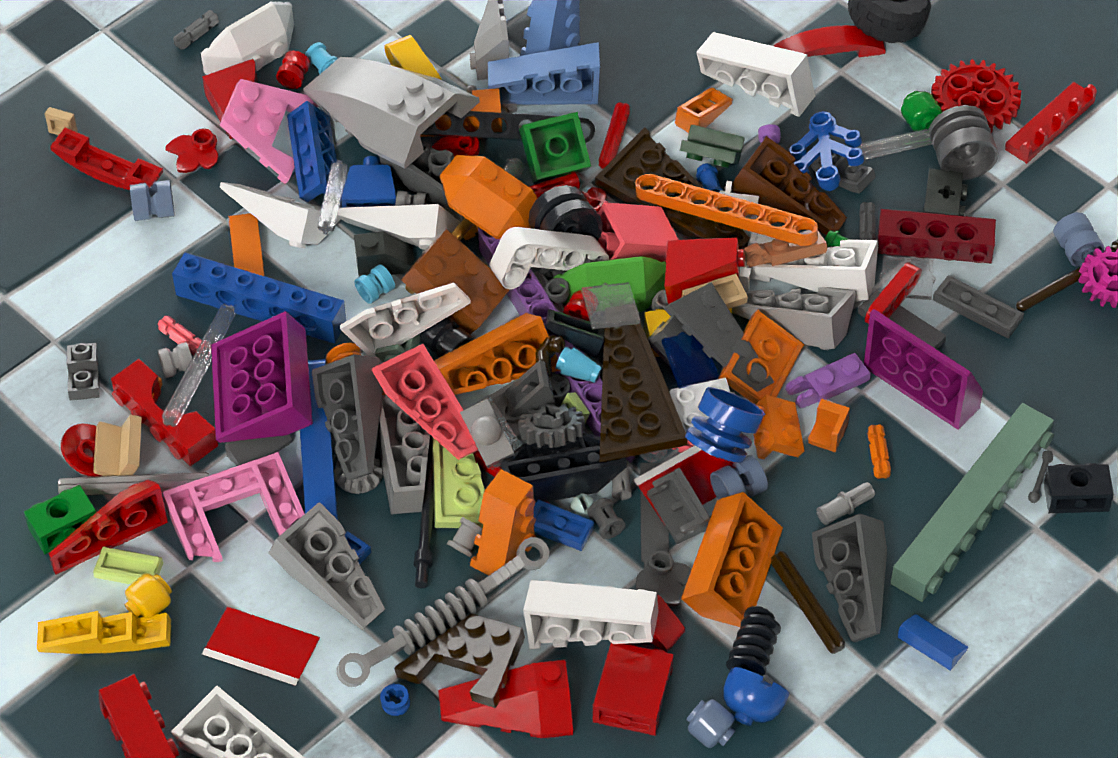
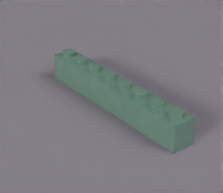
M1024 403L1018 407L893 566L891 578L893 586L921 602L925 600L929 593L935 594L946 571L951 573L954 570L960 553L962 551L967 552L970 549L977 531H983L989 524L990 514L994 509H1001L1006 501L1007 492L1018 487L1024 470L1026 468L1030 470L1036 463L1039 456L1038 452L1041 448L1047 449L1054 437V433L1051 432L1054 421L1052 418Z

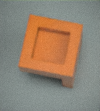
M821 399L817 407L816 422L808 437V443L836 453L848 426L850 408Z

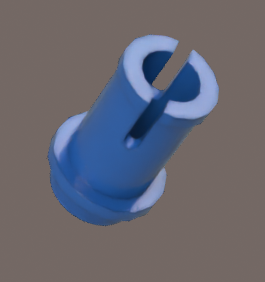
M710 163L700 165L697 168L696 179L701 182L703 189L718 193L723 191L717 178V168Z

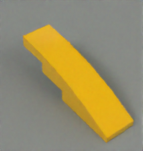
M98 611L38 622L37 650L44 653H115L170 646L171 618L167 613L156 614L151 618H136L133 612L102 617Z

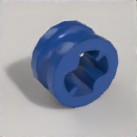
M391 684L382 690L380 695L381 705L387 714L399 716L407 712L410 707L408 690L404 686ZM395 695L397 699L400 698L401 702L395 704V702L390 701V697Z

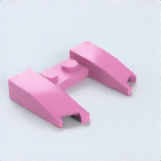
M279 452L163 492L165 506L189 560H193L194 556L212 557L213 562L223 561L204 512L260 493L279 536L295 521L305 515Z

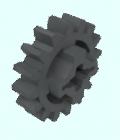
M554 404L538 406L539 410L529 409L528 414H522L521 420H518L521 439L527 440L529 445L537 443V447H542L544 444H548L550 448L565 446L566 441L575 442L576 437H582L583 431H585V420L582 411H576V407L567 408L566 404H562L560 407H555Z

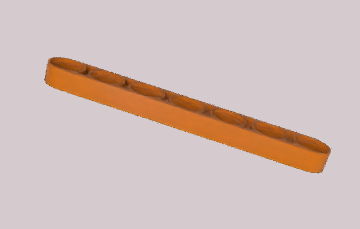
M653 174L639 176L635 181L636 196L645 202L796 245L809 246L818 239V225L813 219ZM644 186H654V187H655L654 189H650V190H644V189H642V187H644ZM670 193H679V194H681V195L678 196V197H669V196H667V195L670 194ZM697 200L706 201L704 204H694L693 202ZM720 208H732L728 212L719 211ZM747 215L759 216L756 219L745 218ZM775 222L785 223L784 226L780 227L772 226L771 224ZM805 229L812 231L809 234L798 233V231Z

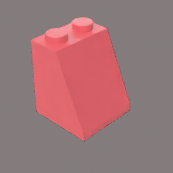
M604 202L598 212L603 223L602 233L598 242L608 254L609 260L643 256L660 262H666L668 240H678L662 207Z

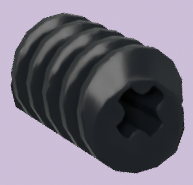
M752 606L745 610L740 629L737 631V637L733 642V649L730 651L729 659L726 662V667L729 670L739 667L761 676L766 674L767 668L765 666L770 663L769 656L773 654V645L777 643V635L781 632L780 624L774 620L773 613L761 606Z

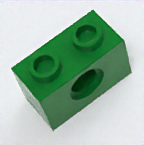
M80 485L66 489L59 495L37 503L24 511L28 528L44 555L51 552L96 513L95 508Z

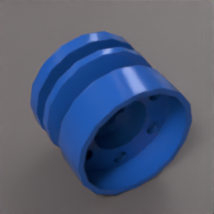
M708 387L705 389L698 405L699 410L708 418L702 416L693 417L691 423L694 427L688 428L685 437L693 445L714 457L742 463L747 456V452L744 449H749L752 445L751 440L742 432L757 433L765 413L757 405L736 394Z

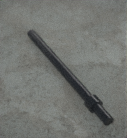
M431 435L418 550L414 554V566L416 567L415 586L421 589L427 587L428 571L432 567L433 553L430 551L434 517Z

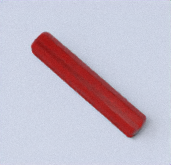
M618 102L615 105L598 160L601 169H604L618 153L630 114V106L627 103Z

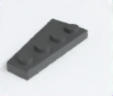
M712 282L670 303L664 308L670 316L674 314L683 324L681 328L689 336L693 334L704 346L702 350L709 358H715L723 366L721 370L727 366L735 352L740 355L732 370L736 377L757 392L774 383L770 375L766 379V370L759 363H752L750 374H747V364L752 359L759 357L749 341L741 340L744 333Z

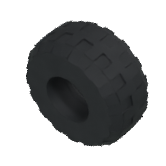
M849 0L847 4L849 15L858 29L862 30L867 36L875 38V40L888 43H903L917 37L923 30L931 9L930 0Z

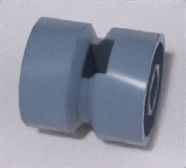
M170 180L156 181L150 187L146 183L130 185L135 221L150 220L153 215H157L158 218L175 216Z
M1076 212L1069 214L1055 225L1053 234L1060 246L1065 249V254L1071 265L1080 267L1084 263L1088 254L1093 255L1096 248L1100 249L1102 253L1104 252L1105 247L1084 213Z
M747 455L742 463L734 462L732 467H722L710 475L711 485L717 499L741 492L752 498L766 491L768 487L764 470L752 455Z

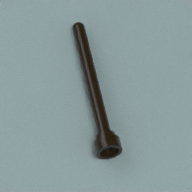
M1118 239L1113 241L1110 246L1112 252H1116L1118 249ZM1080 267L1018 301L1016 304L1017 310L1021 312L1026 311L1076 283L1081 275L1079 272Z

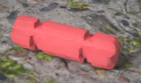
M166 315L159 320V330L165 335L170 334L169 338L177 344L187 342L190 353L193 356L200 357L206 352V343L198 337L195 338L196 335L181 324H175L176 321Z

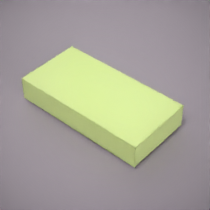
M102 547L93 574L95 578L132 584L145 573L153 576L155 574L159 575L163 566L162 557Z

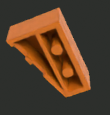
M502 469L488 485L483 494L478 522L483 524L482 535L477 534L474 544L479 546V550L476 556L471 558V567L489 576L516 557L517 549L525 539L536 537L534 535L536 518L534 517L535 500L533 499V485ZM527 547L525 551H530L532 547Z

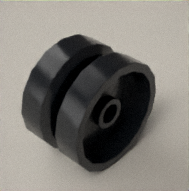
M564 185L544 192L534 202L529 211L528 223L531 229L589 235L595 237L597 241L602 233L603 223L600 215L590 205L584 194L576 187Z

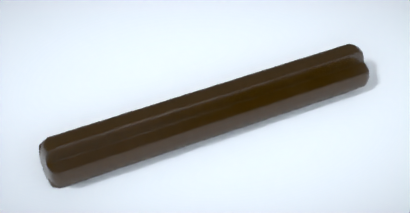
M784 551L774 554L771 557L772 566L828 651L832 654L842 651L845 648L844 639Z

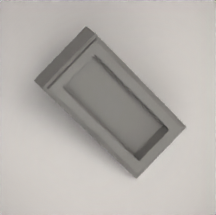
M488 399L460 412L487 468L515 455Z

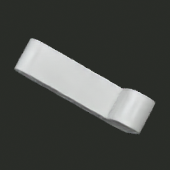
M513 227L508 229L501 237L491 259L490 268L504 288L515 289L524 282L531 267L568 271L584 263L607 261L609 256L593 236Z

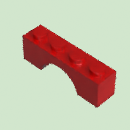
M137 359L111 378L114 400L122 407L125 405L132 415L142 417L141 424L144 423L150 428L151 434L157 441L165 442L176 459H183L191 467L218 447L215 428L197 411L187 414H171L163 411L156 405V401L161 394L158 375L140 359Z

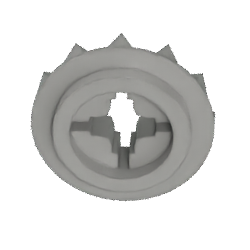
M374 458L372 474L354 480H346L339 460H337L334 470V478L337 485L341 489L355 494L365 493L374 489L380 483L383 475L380 460Z

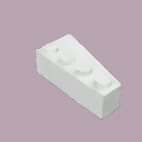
M549 580L530 581L523 609L529 649H538L541 643H553L555 648L567 647L568 642L583 641L585 646L597 645L601 640H609L612 644L652 642L659 612L657 592L644 589H622L612 586H590L581 583H558Z
M218 686L171 731L179 748L200 758H304Z

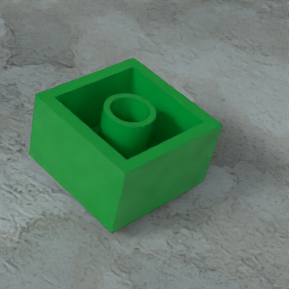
M578 112L524 124L519 129L533 184L565 176L572 172L586 171L591 167Z

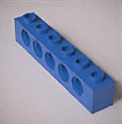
M189 253L183 254L172 273L177 296L262 322L286 311L305 328L306 335L334 344L342 331L340 325L346 322L344 300Z

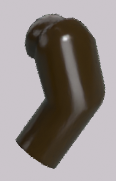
M555 335L546 337L535 352L536 363L539 360L545 362L549 377L552 376L551 358L556 353L562 352L565 348L564 339Z

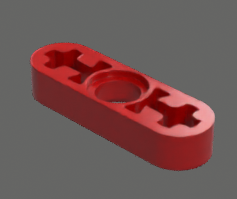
M909 262L905 263L871 304L866 313L865 322L869 324L870 312L873 309L890 318L918 283L922 269Z

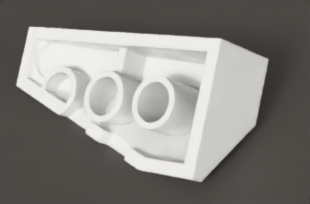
M451 283L364 310L341 324L340 329L368 356L376 357L375 351L377 348L405 343L471 303V300L455 283Z

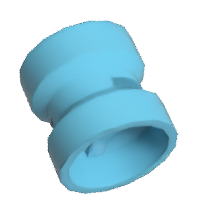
M381 264L372 268L370 274L361 275L354 281L359 295L369 304L378 300L380 294L389 293L395 288L391 274Z

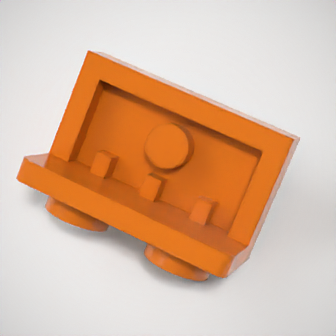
M765 395L756 404L765 413L757 433L753 434L757 457L764 460L772 451L798 458L804 452V445L796 403Z

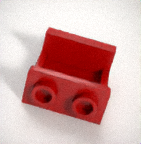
M611 643L593 703V722L656 736L662 701L669 676L673 672L674 654L667 653L661 649L651 650L637 647L632 643Z

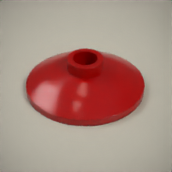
M84 423L76 424L68 428L61 438L62 455L66 462L79 473L91 477L102 476L95 474L93 471L96 426Z

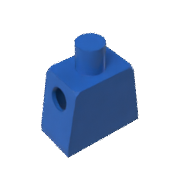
M375 156L365 157L363 165L351 166L342 193V208L395 206L396 195L390 166L380 165V160Z

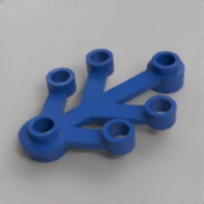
M822 111L810 118V131L797 143L791 145L789 152L796 159L794 164L802 173L807 172L808 174V167L820 156L821 168L816 172L818 184L825 191H832L839 186L841 180L837 167L833 166L832 152L847 158L850 166L861 165L864 162V155L862 150L856 147L861 145L862 138L858 130H849L838 126L836 119L829 112ZM830 135L844 139L846 145L831 140ZM818 138L819 142L807 152L806 148Z

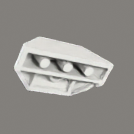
M269 2L226 27L214 39L211 46L205 48L201 53L204 73L208 75L250 59H254L256 71H258L263 66L289 52L294 27L292 5L289 2Z

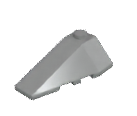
M818 288V294H801V289H791V292L782 295H775L772 290L745 291L748 296L747 303L733 307L732 312L750 320L753 313L759 310L803 344L829 350L835 349L847 334L856 295L855 291L833 288Z

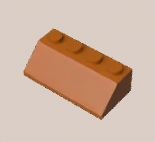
M744 492L718 499L681 599L701 617L740 627L745 610L757 605L771 564V557L775 553L783 527Z

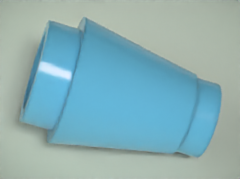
M568 347L563 349L555 367L561 371L562 375L596 383L602 370L601 366L574 347L572 349Z

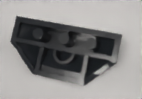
M583 433L582 437H576L575 442L566 441V445L550 448L548 444L537 447V443L531 445L523 443L514 451L515 455L500 462L502 470L533 485V499L537 503L538 499L550 502L572 498L582 493H598L627 468V460L625 457L599 462L600 436Z

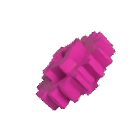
M1106 246L1102 253L1100 249L1096 248L1093 255L1088 254L1084 263H1082L1079 269L1081 275L1078 281L1079 283H1086L1082 291L1083 293H1092L1091 301L1098 298L1101 300L1100 306L1110 302L1112 308H1116L1118 304V249L1116 252H1112L1110 246Z

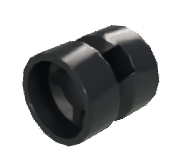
M449 316L421 332L420 341L430 351L436 352L439 358L474 340L463 328H459V325Z

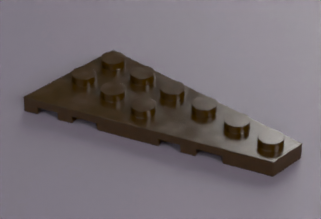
M646 127L595 177L596 186L632 205L659 206L642 201L636 196L635 181L639 176L645 174H653L703 188L677 160H672L666 153V148L660 142L656 143L650 137L651 133ZM654 186L642 187V189L644 190H650L655 188ZM670 193V194H668L667 196H669V197H678V196H680L681 194H679V193ZM697 200V201H694L693 203H694V204H704V203H706V201H704V200ZM659 206L662 207L672 228L690 239L738 238L739 249H744L748 246L750 237L743 229Z
M634 305L605 310L599 462L686 446L685 429Z

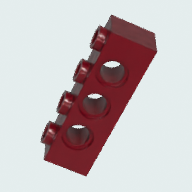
M881 209L877 253L992 264L996 219Z

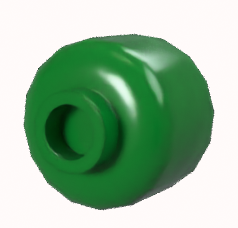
M914 91L908 94L903 100L901 107L903 118L911 129L916 132L929 131L933 120L942 113V109L937 101L926 91Z

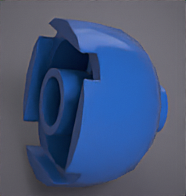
M734 667L731 668L725 681L723 699L727 707L735 713L734 718L736 721L751 726L753 721L766 723L777 717L785 706L790 693L775 682L771 685L764 681V677L759 674Z

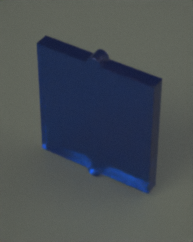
M681 332L677 336L661 340L679 389L719 379L712 357L709 358L702 350L704 346L693 334L689 336Z

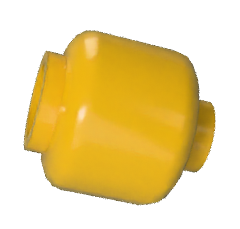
M145 573L125 590L128 602L124 606L129 612H133L136 618L139 616L151 618L159 614L171 603L170 594L172 590L158 574L153 576Z

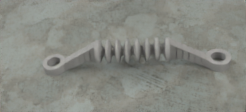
M537 537L525 539L519 545L516 557L484 580L477 583L473 579H468L465 581L467 591L461 586L456 587L455 593L457 598L449 592L445 594L446 603L441 599H437L435 601L437 611L431 606H426L425 614L427 618L422 613L417 612L414 615L417 624L410 619H406L404 621L406 631L399 625L395 626L392 630L394 638L364 655L358 653L345 655L337 666L338 679L348 687H357L366 681L372 666L401 650H404L408 655L414 653L413 642L417 646L423 647L425 645L423 635L429 640L435 639L433 628L438 633L443 634L446 630L443 622L450 627L456 625L453 615L462 621L466 618L464 609L470 614L476 612L474 602L481 608L486 606V595L521 569H540L549 558L547 544ZM529 546L537 548L540 552V560H529L526 557L525 549ZM349 662L357 663L362 669L361 676L357 678L349 677L345 672V665Z

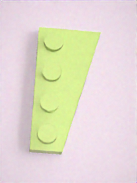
M432 437L435 528H459L462 517L483 528V524L478 522L485 488L481 479L479 465L476 463L473 453L458 460Z

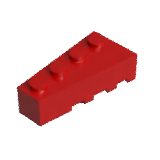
M135 674L98 690L101 712L105 719L108 718L116 741L122 740L123 744H121L125 758H175L179 756L173 739H166L162 731L165 728V723L159 710L152 711L148 701L152 697L144 681L139 683Z

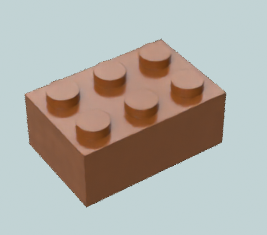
M447 229L431 243L401 279L416 294L455 283L470 298L471 303L449 317L459 325V328H463L470 335L482 325L510 290L504 288L493 271Z

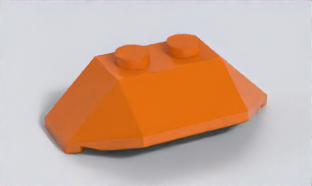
M456 155L440 174L448 206L495 239H501L503 234L513 227L531 229L528 219L529 211L538 199L530 187L486 157Z

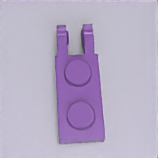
M853 353L809 374L793 379L786 385L785 389L790 395H796L807 390L797 396L795 400L796 405L803 409L817 402L820 403L821 399L828 400L869 381L871 373L856 353Z

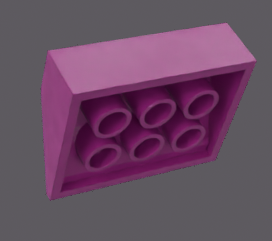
M875 309L870 312L864 358L866 368L959 430L980 409L983 390L972 372Z
M285 311L211 344L216 440L219 443L289 435L313 424L306 330L288 312Z

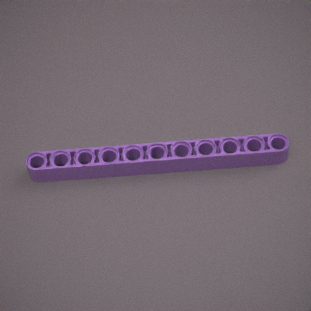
M478 227L479 250L490 267L491 259L501 239H495ZM531 268L524 282L519 287L510 289L507 293L520 316L525 313L541 316L545 328L548 309L557 311ZM546 328L548 336L555 335L560 337ZM564 340L565 347H568L570 349L574 347L584 354L582 350L572 345L568 341ZM561 352L556 353L557 359H559ZM563 375L569 380V393L576 392L590 412L586 420L589 428L594 435L600 436L602 381L600 377H598L596 383ZM635 456L626 457V460L631 463Z

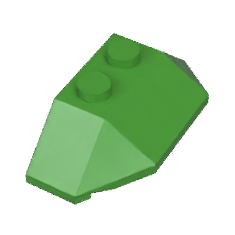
M643 256L591 262L574 267L564 274L554 276V278H562L568 283L570 296L563 303L564 305H567L571 296L579 290L587 291L595 296L599 306L592 317H605V310L634 305L636 312H641L648 309L652 304V299L659 291L665 290L666 262H660Z

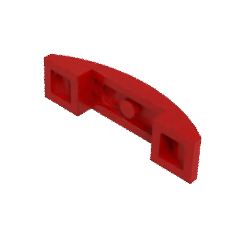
M849 25L808 30L774 44V47L807 54V57L857 51L859 58L886 53L883 41L875 40V38L864 34L856 26Z
M65 127L50 146L51 151L74 168L99 181L130 190V185L146 183L150 187L163 173V168L138 158L135 163H132L90 145L89 137Z

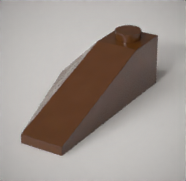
M766 136L733 181L732 191L736 194L759 196L758 204L813 219L818 225V231L827 235L830 230L834 232L839 230L847 219L844 213L826 193L819 192L811 183L813 178L807 172L802 173L794 164L796 159L790 152Z

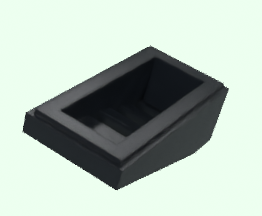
M548 309L546 314L547 329L594 358L598 357L604 342L603 326Z

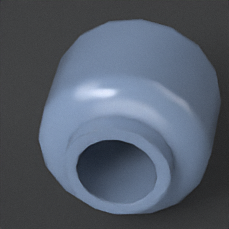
M714 699L707 702L701 700L686 719L689 722L688 732L707 748L714 747L718 742L724 746L735 733V730L731 728L735 720L734 715Z

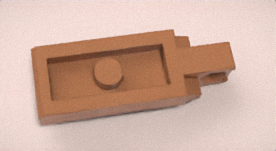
M806 230L801 232L800 234H809L812 231ZM819 231L817 241L809 246H801L773 239L771 242L755 243L745 247V261L749 268L770 263L772 266L826 253L827 244Z

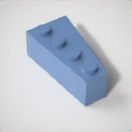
M532 0L527 15L531 17L530 27L524 29L523 38L527 40L526 48L523 47L521 49L520 56L577 46L580 41V0Z
M599 42L489 61L488 89H499L501 105L598 104L600 74Z

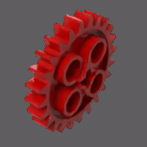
M971 59L970 65H966L961 60L958 68L950 64L949 71L942 69L941 75L936 76L935 83H932L931 95L941 107L942 112L956 106H975L984 112L991 133L993 132V126L1001 130L1003 129V123L1010 125L1012 117H1017L1021 104V90H1018L1019 83L1013 82L1014 75L1005 76V68L998 71L995 70L996 63L987 67L985 60H982L980 65H976L973 59Z

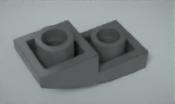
M832 152L833 166L837 167L841 178L839 182L840 187L860 194L875 179L874 168L863 165L850 166L847 158ZM820 156L811 164V168L815 172L821 168Z
M97 343L68 345L69 400L99 398Z

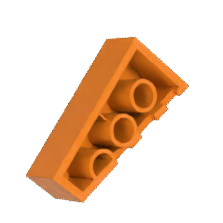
M525 313L434 360L454 395L483 389L490 385L509 383L512 380L519 379L536 364L535 352L546 337H548V333L541 316ZM556 354L551 358L552 372L560 371L555 368L558 361Z

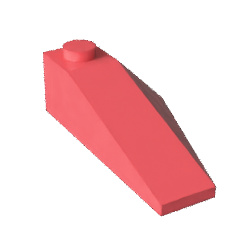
M424 344L372 368V372L385 394L454 457L460 460L478 451L460 412L464 411Z

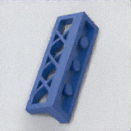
M306 101L287 115L299 198L308 203L323 193L330 199L338 202L342 199V189L330 117Z

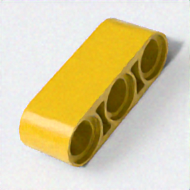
M411 35L384 45L385 54L391 66L442 80L439 73Z

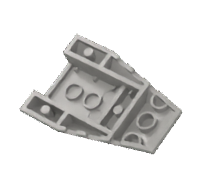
M352 57L338 58L303 88L304 93L323 111L327 110L336 123L340 122L345 127V131L351 137L355 136L364 149L404 169L424 152L420 135L446 111L462 118L480 102L479 97L438 78L373 60Z

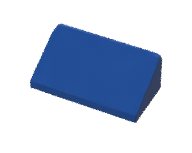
M917 614L904 621L899 627V639L950 671L968 650V646Z

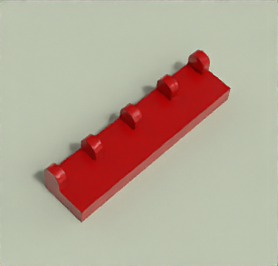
M1075 82L1070 84L1006 142L1005 150L1027 164L1094 104L1097 92L1095 86L1089 84L1083 88Z

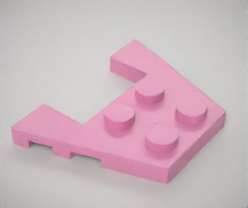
M240 79L232 93L220 126L245 149L249 147L260 157L259 162L266 168L270 166L279 174L277 178L286 184L295 167L294 159L272 147L285 111L292 112L306 101L317 108L318 105L307 95Z

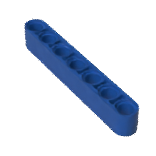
M325 359L308 360L313 424L300 429L305 514L320 502L338 520L331 432H328L325 425L327 417L324 409L319 408L315 400L312 370L326 365Z

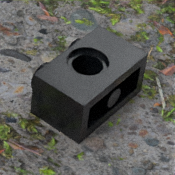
M1088 463L1085 465L1057 464L1047 466L1043 484L1048 513L1110 511L1114 492L1109 464Z

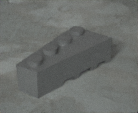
M421 140L424 152L406 169L380 157V165L390 166L392 178L415 194L418 192L427 193L428 203L439 204L460 222L465 218L448 206L443 183L440 180V174L455 158L452 152L445 149L443 151L430 148L429 143Z

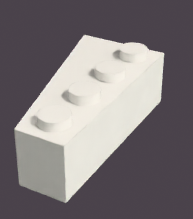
M715 32L708 37L696 52L702 74L731 87L737 84L745 93L753 97L756 94L762 95L769 99V104L778 108L782 104L791 109V114L800 117L815 97L807 54Z

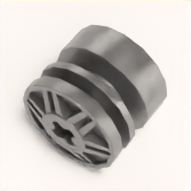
M968 105L956 106L943 111L931 123L929 135L941 170L963 172V180H969L985 174L997 162L999 152L984 112L979 108Z

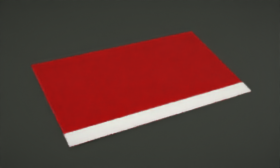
M693 446L635 478L634 481L659 516L647 496L648 490L654 488L652 483L655 480L680 468L701 504L704 505L716 498L710 481L711 473L725 466L732 467L734 462L714 457L697 446Z
M227 607L202 655L296 686L320 637Z

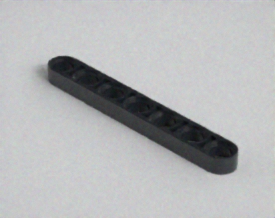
M446 111L443 115L448 116L451 120V127L448 130H439L434 122L421 135L522 141L519 131L521 121L529 120L533 123L557 116L469 111L464 117L460 118ZM475 117L479 122L478 130L475 132L466 131L463 127L464 119ZM500 118L506 122L507 129L504 133L497 134L493 132L491 123L494 119ZM579 118L580 123L586 124L590 129L589 136L585 138V143H587L594 137L595 126L589 119Z

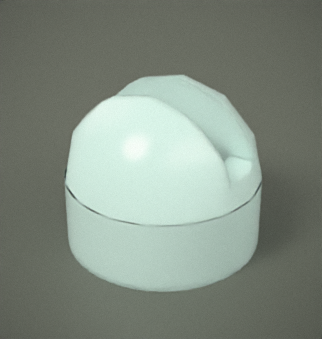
M584 493L573 497L570 511L590 519L587 514L588 509L584 510L582 503H585L587 508H589L594 503L593 498Z

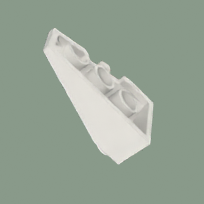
M225 182L220 184V188L276 235L288 239L289 245L294 247L306 248V244L318 245L341 219L334 214V210L322 206L295 202L296 199L271 195L270 192L241 184Z
M439 204L334 208V214L346 223L373 232H384L398 240L419 246L423 250H426L446 229L452 233L460 224L458 219Z
M878 240L840 241V246L828 247L826 253L772 266L770 263L753 266L752 272L818 292V288L855 291V302L869 300L875 285Z

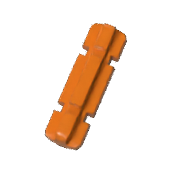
M881 424L870 425L867 434L870 442L872 464L874 465V476L877 479H887L890 477L891 467L888 461L889 455L886 439L884 438V427Z

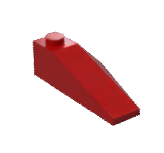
M148 479L139 484L131 485L116 495L48 553L55 575L100 555L102 547L115 548L168 523L159 484Z
M565 660L532 663L508 670V681L505 688L500 690V701L496 708L472 701L469 691L479 679L438 690L442 721L473 727H481L482 725L501 728L502 732L511 733L512 730L530 733V737L536 738L573 735L570 690Z

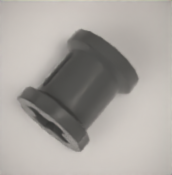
M606 498L595 501L588 508L587 514L590 519L596 521L600 528L599 534L603 539H611L624 530L625 522L622 518L617 517L613 510L614 504L611 499Z

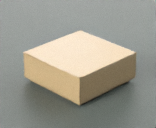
M51 107L47 109L45 117L49 133L59 135L64 127L78 133L74 114Z

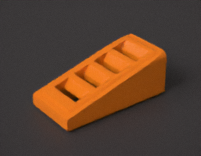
M711 87L677 107L675 124L688 133L691 125L706 128L732 104L733 99Z

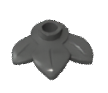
M654 551L646 557L644 569L636 577V589L657 592V595H660L668 606H678L683 594L682 586H686L692 569L686 564L674 562L672 556L666 551Z

